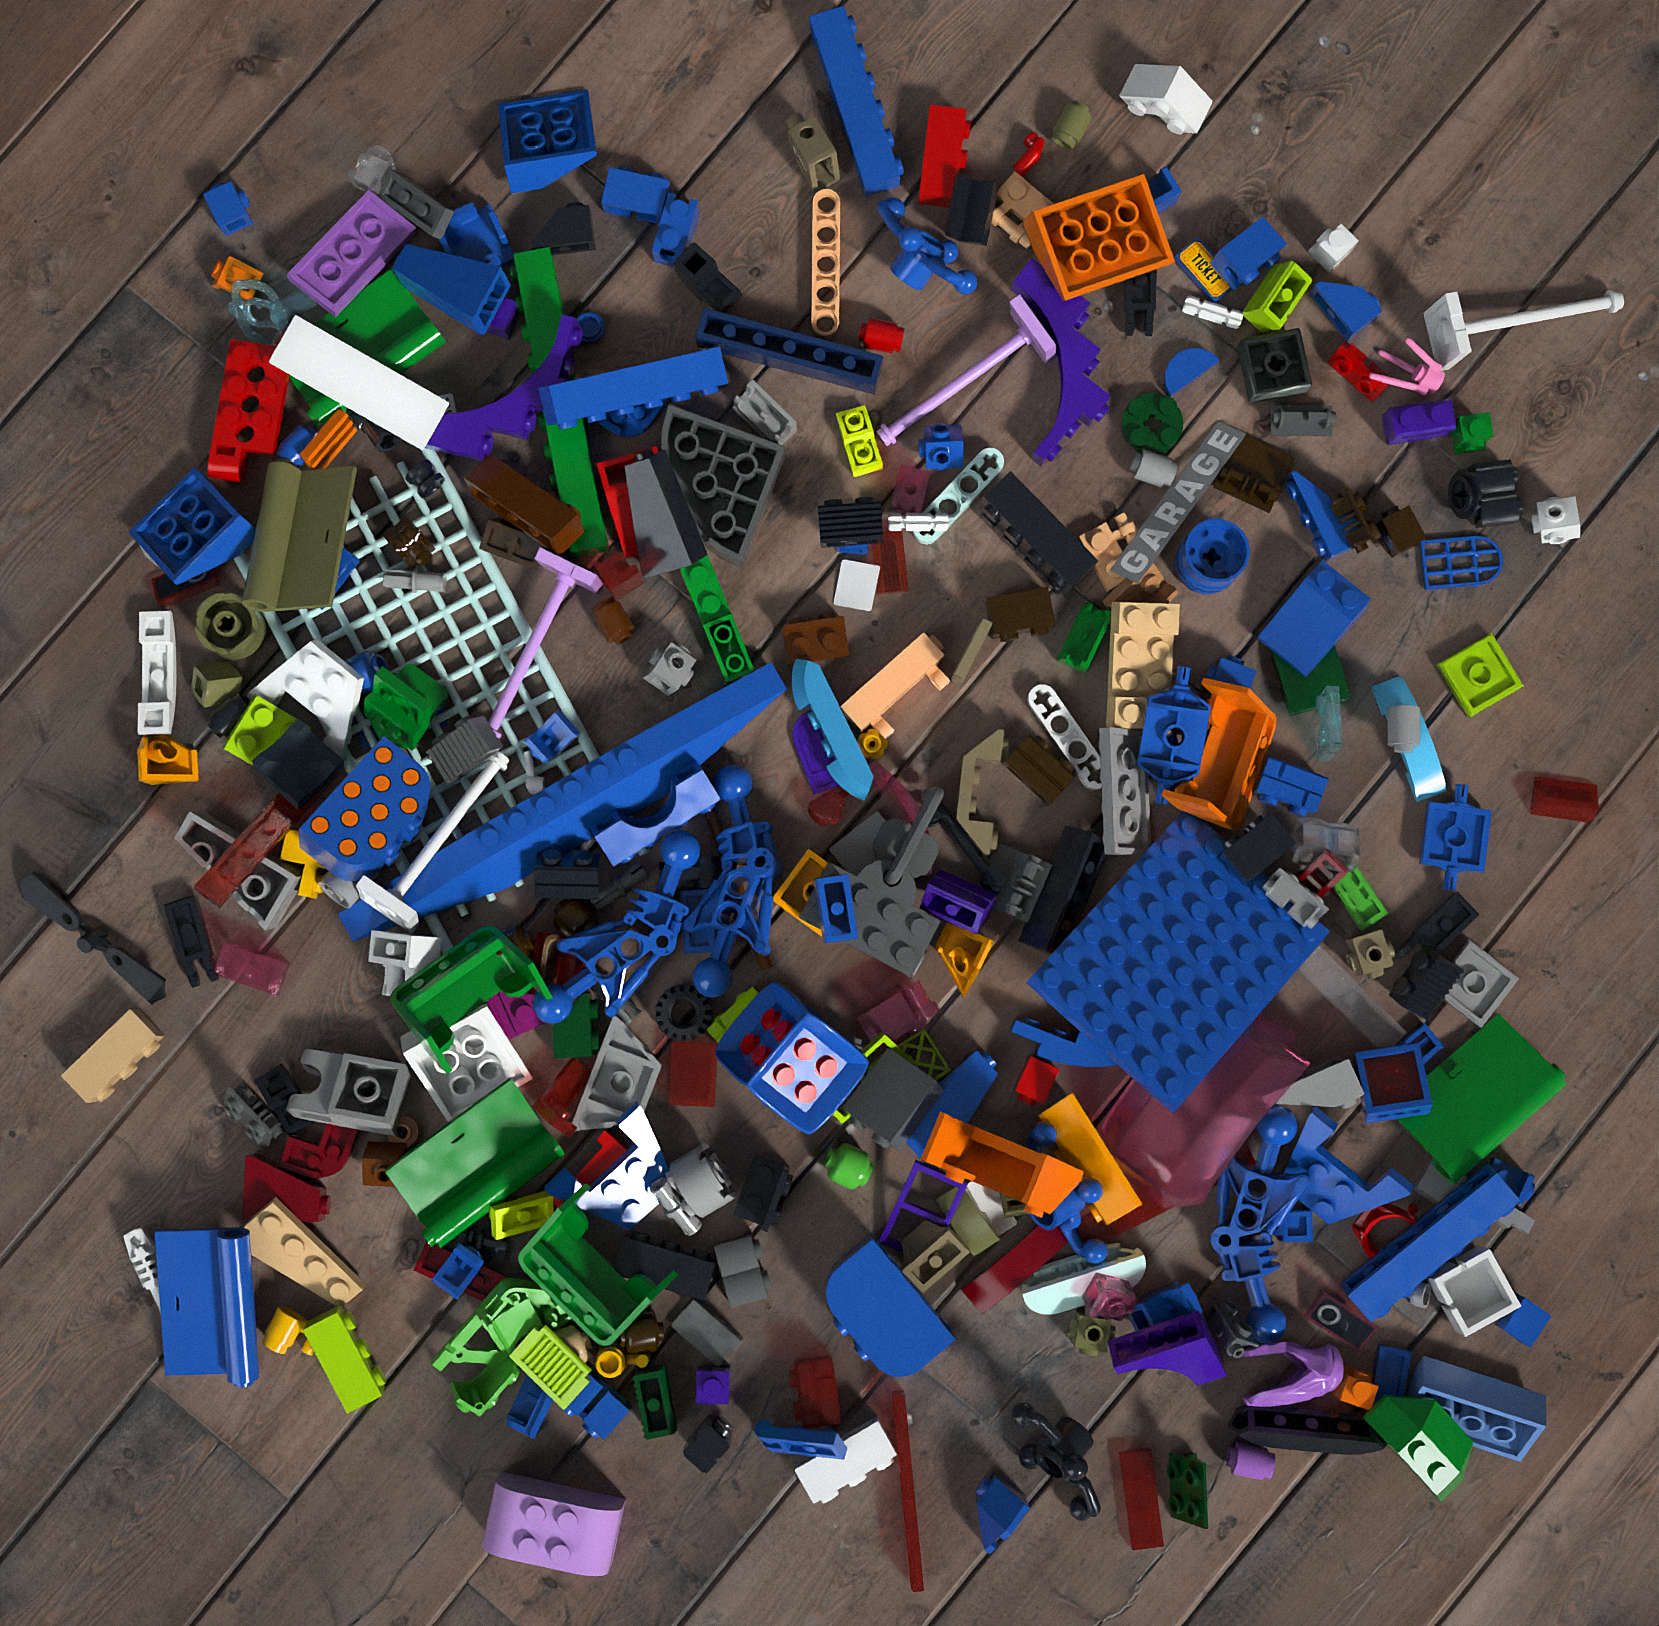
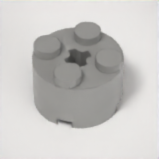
M702 1143L671 1162L670 1170L665 1173L670 1185L674 1189L678 1188L684 1198L682 1205L690 1217L697 1214L699 1217L704 1218L737 1196L736 1191L730 1194L728 1186L733 1184L731 1177L716 1153L709 1156L705 1151L709 1148L706 1143Z

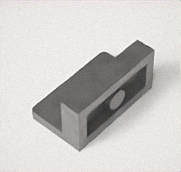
M696 1298L691 1300L671 1325L673 1329L715 1366H720L743 1340L740 1334L700 1299Z

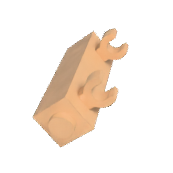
M923 632L840 706L844 716L860 733L871 725L884 739L888 738L894 729L880 715L925 675L939 691L949 683L950 680L937 667L945 656L941 652L944 650L943 645L934 635L928 637Z

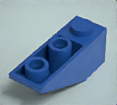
M1292 472L1285 479L1287 482L1285 489L1289 498L1297 502L1300 509L1298 513L1300 521L1306 529H1310L1314 537L1312 544L1318 556H1323L1325 562L1353 550L1345 535L1358 529L1359 526L1345 533L1342 532V529L1355 523V518L1340 525L1338 524L1339 520L1352 514V512L1337 519L1332 508L1329 506L1331 504L1330 496L1298 472Z

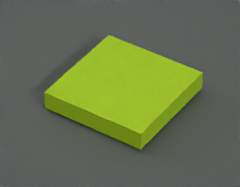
M1492 633L1436 665L1468 718L1524 686Z

